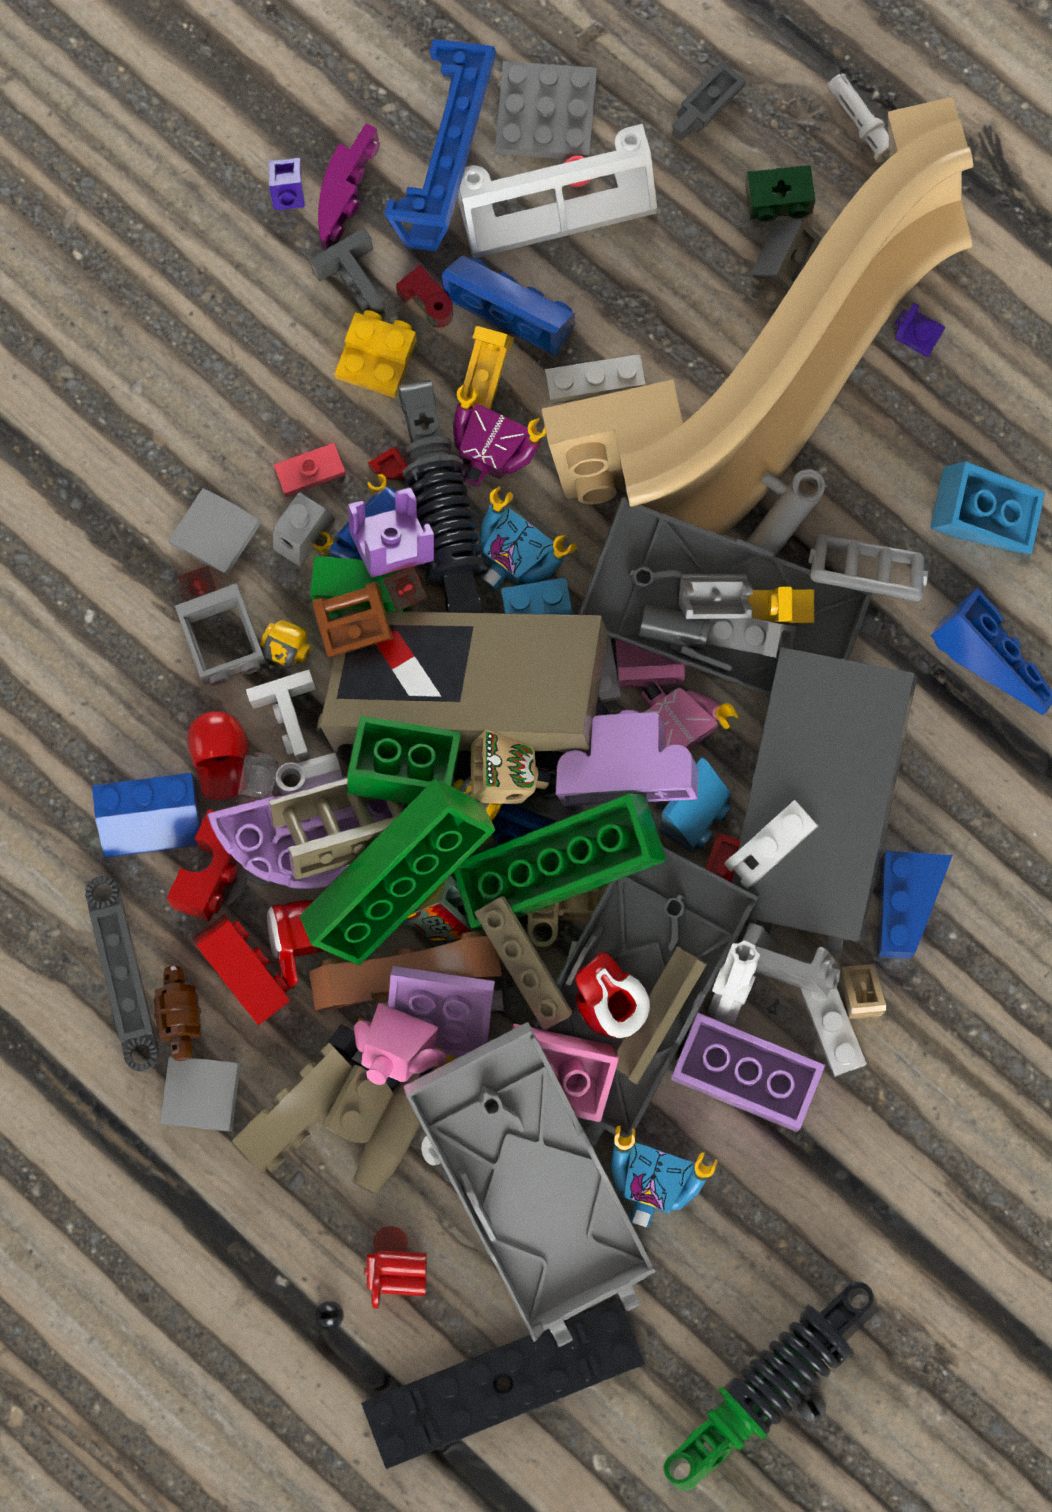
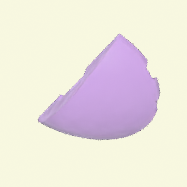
M347 777L337 779V781L347 779ZM304 790L278 797L272 796L207 814L211 827L224 849L243 865L244 869L267 882L271 881L290 888L299 889L322 888L329 886L349 866H342L295 880L291 869L288 848L295 846V843L287 825L277 828L273 827L269 800ZM375 799L365 802L373 822L393 817L386 800ZM352 806L333 811L341 832L361 827ZM320 816L300 821L308 841L328 836Z

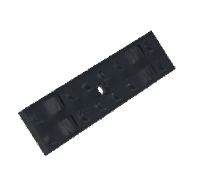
M614 1300L565 1320L564 1323L573 1340L561 1347L558 1346L551 1330L547 1329L542 1332L535 1342L531 1335L525 1336L362 1402L363 1410L385 1469L645 1365L620 1300ZM502 1376L510 1380V1387L504 1391L497 1387V1380Z

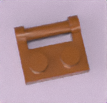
M377 581L367 583L366 588L327 600L323 597L313 600L315 615L327 657L329 658L393 639L382 600V592ZM370 601L372 609L330 621V612Z

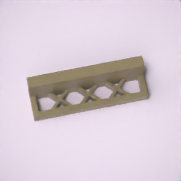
M679 946L676 948L649 995L650 1011L646 1022L638 1031L631 1036L625 1037L616 1052L619 1057L616 1070L628 1076V1080L635 1084H638L708 964Z

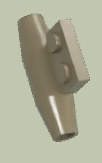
M354 1065L323 1127L350 1142L365 1143L353 1183L377 1195L401 1163L421 1124L404 1090V1086L418 1079L420 1073L413 1074L407 1081L399 1082L395 1089L391 1091L386 1083L387 1081L382 1085L374 1084L368 1079L366 1069Z

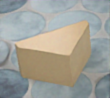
M875 964L842 967V980L848 1018L857 1019L881 1016L886 1011V1003Z

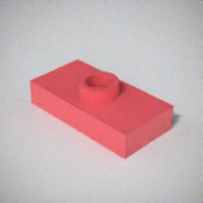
M335 443L274 464L285 497L346 476Z

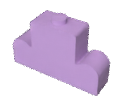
M624 710L619 714L597 715L592 719L591 755L587 756L582 751L572 750L563 754L558 761L556 795L564 806L604 804L629 793L644 795L648 802L698 799V767L686 747L676 744L666 747V727L658 713H639L634 710Z

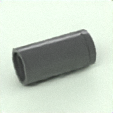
M645 603L640 617L638 636L703 650L708 637L710 619H686L682 611Z

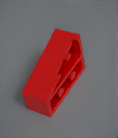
M223 914L192 939L259 1026L290 1002V999L285 994L290 988L279 974H276L274 977L271 976L265 968L270 962L258 947L252 951L245 942L249 935L237 920L232 924L226 915Z

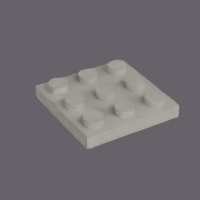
M503 61L495 154L568 159L576 155L585 158L590 157L597 68Z

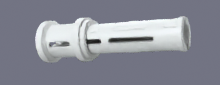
M844 74L835 76L830 80L827 87L836 96L839 103L859 129V138L862 142H867L875 153L874 159L876 162L879 163L889 159V135L884 129L885 123L882 119L875 118Z

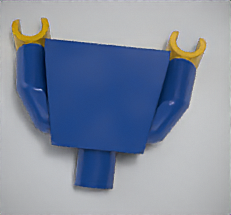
M383 474L377 475L379 482L382 484L381 486L374 487L368 482L369 492L372 497L365 503V518L395 510L396 491L392 487H388L386 477ZM349 521L334 536L337 541L334 542L331 536L323 531L320 535L327 540V543L324 546H317L313 543L315 549L322 555L329 554L333 558L362 560L349 532Z

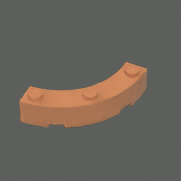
M481 931L461 934V940L425 950L416 951L414 947L399 949L395 951V956L364 960L360 965L352 962L342 963L341 958L326 959L321 961V967L309 971L315 1011L350 1008L356 1006L357 1003L371 1001L372 998L373 1004L388 1002L390 975L393 966L483 980H491L502 976L499 955L489 937L482 936Z

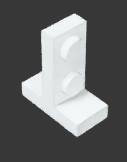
M310 670L246 689L253 709L278 702V704L272 705L278 724H285L288 734L283 735L282 739L287 754L294 753L297 762L309 759L310 756L291 697L316 689Z

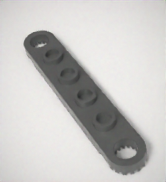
M98 876L89 881L85 889V897L118 1036L126 1064L135 1071L146 1072L157 1064L159 1049L120 888L113 879L107 876ZM102 884L109 885L112 891L111 897L106 902H99L94 898L95 889ZM139 1045H146L150 1049V1059L144 1064L135 1063L132 1057L134 1049Z

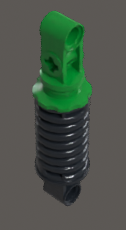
M863 1282L849 1284L821 1312L808 1304L800 1314V1323L791 1322L788 1328L789 1332L782 1331L778 1337L779 1341L773 1340L770 1342V1351L762 1350L759 1354L760 1360L753 1359L750 1361V1369L743 1368L740 1371L741 1379L733 1378L718 1390L723 1399L721 1405L716 1410L710 1409L706 1413L709 1419L697 1427L687 1437L685 1442L665 1460L663 1467L665 1477L677 1489L685 1491L694 1488L710 1471L718 1467L734 1448L739 1451L745 1447L744 1441H747L753 1434L765 1440L768 1437L767 1434L770 1433V1426L781 1422V1416L777 1410L779 1409L783 1414H789L792 1411V1407L787 1400L794 1405H799L802 1398L797 1391L804 1396H808L812 1391L807 1381L816 1387L821 1384V1379L816 1374L817 1372L823 1377H828L831 1374V1370L822 1359L831 1368L835 1369L848 1357L851 1358L854 1355L847 1340L872 1318L877 1311V1300L872 1289ZM860 1294L868 1296L869 1301L865 1307L857 1309L851 1306L852 1299ZM704 1442L711 1447V1452L703 1445ZM682 1463L689 1464V1475L681 1480L675 1479L674 1471L676 1467Z

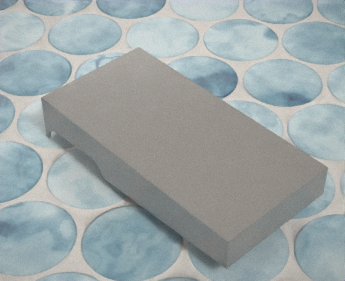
M528 1022L404 1086L406 1096L485 1249L501 1275L534 1342L547 1329L551 1330L559 1347L572 1341L573 1339L564 1320L616 1293L619 1294L627 1312L641 1305L632 1285L647 1278L648 1275L656 1271Z

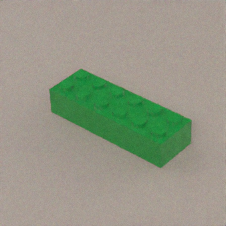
M435 778L300 915L311 945L360 965L496 830L483 803Z
M629 793L471 856L454 871L471 929H483L474 912L501 896L505 897L516 917L520 918L667 860L646 796Z

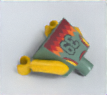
M451 876L402 923V926L405 928L416 927L432 941L461 940V934L481 930L471 929L458 884Z

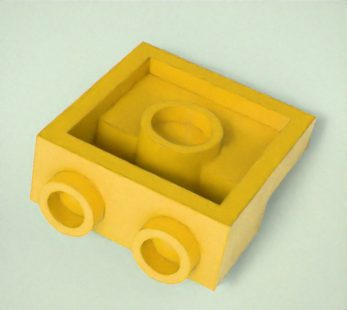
M365 310L363 314L355 312L344 340V350L334 373L335 379L396 398L398 385H401L417 342L416 332L411 331L412 326L404 321L395 320L393 324L381 321L382 316L370 310Z

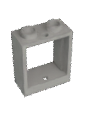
M237 583L175 605L204 685L211 684V686L223 684L230 679L229 676L240 672L243 675L256 672L261 668L260 665L266 663ZM237 607L253 653L208 670L191 623Z

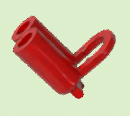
M379 1251L377 1254H368L367 1268H364V1275H367V1289L372 1290V1307L379 1309L381 1294L426 1296L427 1253Z

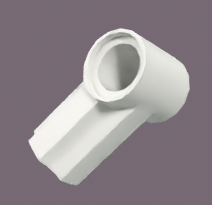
M336 753L300 763H285L279 767L276 773L277 787L282 795L343 778ZM289 774H295L300 777V782L294 787H287L282 782Z

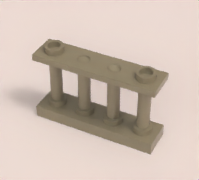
M347 779L269 800L273 827L277 828L287 825L295 843V846L288 847L291 869L295 880L351 864L404 810L402 803L386 800L393 817L373 822L365 802L375 800V798L347 794ZM352 806L361 827L341 832L333 811ZM320 816L328 836L308 841L300 821Z

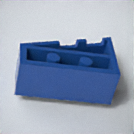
M885 851L883 853L880 865L877 957L911 959L916 953L953 855Z

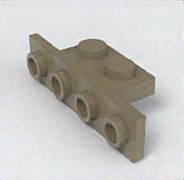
M501 896L475 911L476 917L542 1029L545 1031L570 1017L572 1010L505 897Z

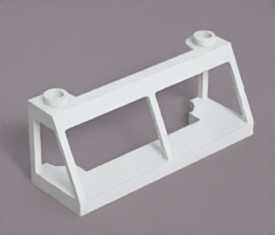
M643 124L622 129L615 138L616 151L491 181L488 172L480 166L465 167L457 201L472 257L478 258L657 214L651 152ZM614 174L617 188L563 200V186ZM555 189L556 203L495 217L492 203Z

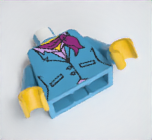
M501 486L495 488L490 493L492 504L489 505L483 519L479 542L482 558L490 566L480 579L487 587L494 591L505 578L518 586L523 583H535L551 577L564 561V555L571 554L577 549L576 543L571 544L567 550L563 547V541L568 535L558 536L552 541L509 507L504 511L502 507L512 501L513 494L509 492L505 497V501H501L498 498V491Z
M617 1126L615 1129V1145L610 1163L615 1187L622 1192V1198L635 1203L630 1222L635 1225L649 1229L655 1210L668 1214L671 1210L682 1209L699 1194L707 1178L712 1176L716 1169L717 1159H715L712 1166L702 1164L701 1161L705 1153H700L696 1163L636 1143L634 1128H632V1134L629 1137L620 1136V1126Z

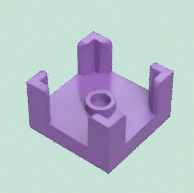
M411 488L399 490L395 493V510L365 518V504L363 501L348 504L349 532L371 578L434 561V533L429 524H425L424 529H422L417 519L416 497Z

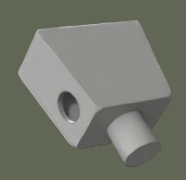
M299 492L273 528V550L301 567L314 549L313 543H318L322 537L320 533L326 532L335 516Z

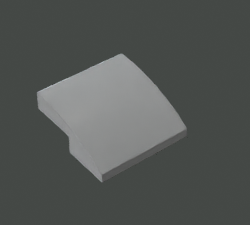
M202 488L168 542L174 548L197 558L203 565L227 576L260 526L261 521L235 504Z
M169 1057L160 1124L233 1132L241 1064L190 1058L186 1061H175L173 1057Z

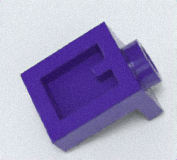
M300 158L268 161L269 187L273 209L284 210L304 207L305 200L302 189Z
M913 303L909 311L905 309L901 311L894 324L898 328L895 340L929 357L942 336L945 326L919 313L920 305Z

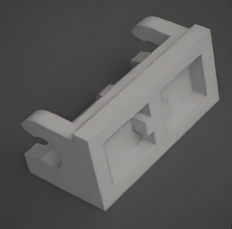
M681 574L678 605L686 619L752 618V608L748 601V595H753V589L747 580V574Z

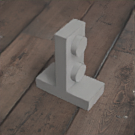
M754 618L710 619L706 644L779 658L781 647L793 650L797 626Z

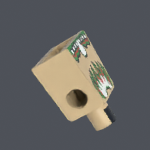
M485 730L471 743V797L482 803L519 804L534 793L535 788L546 789L548 787L550 771L535 767V750L532 746L489 730Z

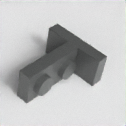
M365 227L310 259L312 271L319 282L338 271L346 287L352 285L357 294L354 295V298L363 312L370 310L379 315L385 313L382 299L356 261L373 250L371 236Z

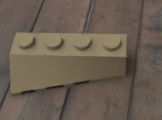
M330 1043L321 1050L325 1057L320 1062L316 1060L312 1064L309 1063L300 1072L297 1078L299 1083L296 1086L290 1084L285 1087L272 1101L274 1107L270 1110L268 1108L263 1109L232 1140L260 1172L264 1173L267 1169L273 1172L285 1161L286 1158L283 1154L292 1145L297 1149L311 1136L308 1130L317 1122L321 1125L324 1124L352 1069V1066Z

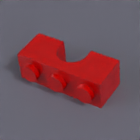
M210 809L207 810L195 840L201 850L213 854V860L210 866L201 872H190L180 868L167 896V900L173 909L210 922L213 913L217 914L221 909L224 900V889L227 883L231 884L237 873V860L224 849L211 827L207 814L216 811Z

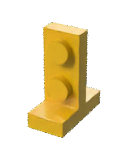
M476 326L473 334L475 344L464 380L465 387L463 393L467 398H472L473 389L477 387L479 395L471 403V406L474 407L475 403L491 410L508 349L511 350L514 337Z
M778 587L775 590H753V595H748V601L752 608V618L783 624L815 623L814 589L792 590V587Z

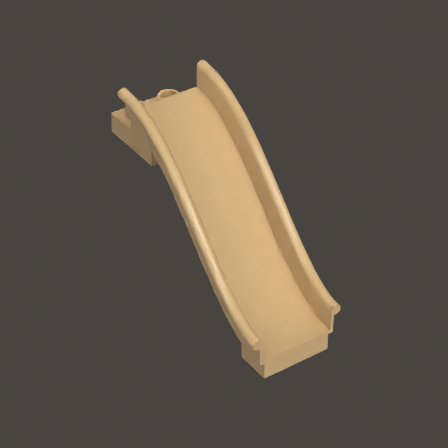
M953 97L888 112L889 159L865 182L838 216L765 328L734 371L713 396L686 422L683 423L674 379L542 409L548 445L566 500L578 497V501L583 504H600L612 499L617 493L616 489L626 487L630 507L642 505L716 534L724 535L764 498L771 489L761 482L763 475L766 472H770L780 479L830 408L877 333L904 297L939 263L960 251L972 248V239L961 200L962 171L973 168V159L970 147L967 146Z

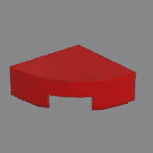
M396 446L368 462V466L377 475L383 474L388 480H403L402 471L408 466Z

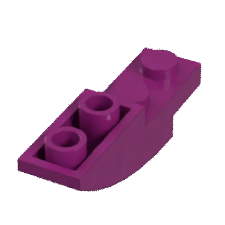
M365 123L351 148L340 143L338 144L325 172L318 204L319 235L322 248L325 250L330 248L333 242L338 243L345 229L343 225L349 216L353 217L356 214L360 200L357 186L355 185H358L362 180L365 172L364 166L368 159H374L380 148L377 128Z

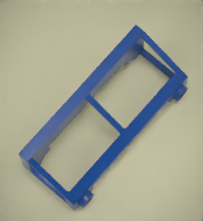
M433 39L429 54L433 60L442 64L440 70L443 76L450 77L451 84L423 189L407 187V195L398 202L388 199L384 213L406 248L436 252L448 230L497 52L494 46ZM401 222L414 223L409 231V235Z

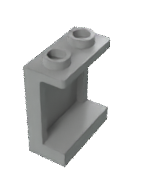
M753 923L749 924L743 941L754 944L756 951L760 954L755 972L828 997L830 989H834L837 986L840 978L839 964L827 949L818 947L813 962L807 964L775 953L778 944L762 926Z

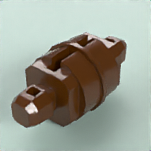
M174 965L164 969L163 985L166 986L154 991V1018L156 1019L160 1041L172 1043L170 1044L173 1059L175 1061H186L192 1055V1042L190 1040L201 1036V1008L199 1007L196 987L183 984L185 983L183 970L180 966Z

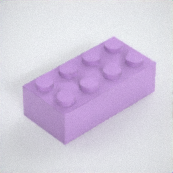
M697 1013L671 1080L798 1132L825 1065Z

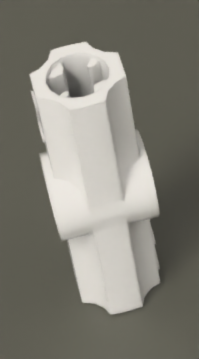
M747 941L732 944L726 962L722 965L712 992L715 993L712 997L708 1013L714 1020L724 1024H735L742 1004H745L755 980L753 975L759 962L760 954L756 951L754 944Z

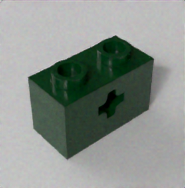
M811 165L747 171L745 186L750 220L758 219L759 221L767 222L781 216L802 218L813 213L816 200Z

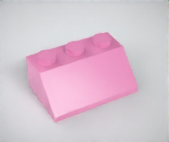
M514 1024L512 1030L521 1025ZM531 1027L576 1117L601 1122L619 1060L613 1046Z

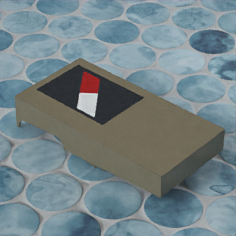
M344 611L342 618L363 611ZM386 612L393 639L338 655L330 660L329 667L332 670L323 713L319 715L316 730L319 731L320 728L323 730L334 752H338V747L342 744H354L360 715L461 732L460 751H471V743L485 730L530 745L535 751H590L592 719L596 714L608 633L602 615Z

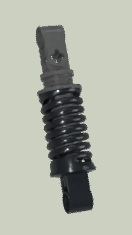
M431 380L398 385L403 414H405L411 444L405 449L411 464L402 471V474L406 480L407 487L412 489L416 497L417 519L422 529H424L425 524H429L434 533V561L424 564L426 583L433 586H443L447 613H483L474 579L487 571V566L483 559L478 557L481 554V548L478 544H475L478 541V535L474 532L476 528L475 522L471 520L473 512L468 508L471 503L470 499L466 496L468 490L464 485L466 481L462 472L463 460L456 455H450V439L442 437ZM419 424H425L428 430L423 431Z

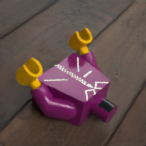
M465 384L458 388L457 398L461 403L457 404L453 421L454 446L459 450L460 458L469 465L463 475L465 481L472 486L479 487L486 473L501 479L505 474H512L530 464L541 444L539 439L547 436L545 427L542 433L537 431L536 425L540 418L532 420L527 428L477 403L472 407L471 403L479 395L477 387L473 389L472 398H467L464 395L463 389Z

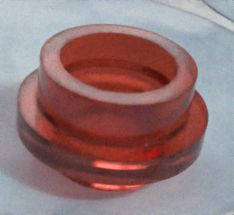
M394 1226L380 1229L373 1240L376 1254L379 1251L406 1252L408 1246L405 1233Z

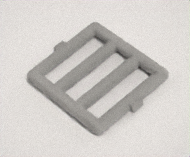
M819 534L815 538L814 549H811L808 563L812 564L810 577L814 582L912 601H919L923 597V585L926 586L928 571H924V556L919 552ZM827 548L846 552L844 574L825 570ZM859 555L879 558L877 580L857 576ZM892 561L911 564L910 586L890 583Z

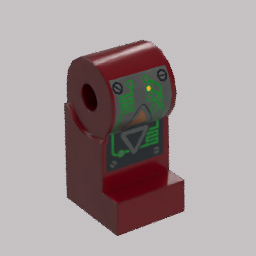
M421 265L396 284V292L400 299L406 303L412 298L425 312L426 320L431 326L443 328L452 321L453 305L450 297Z

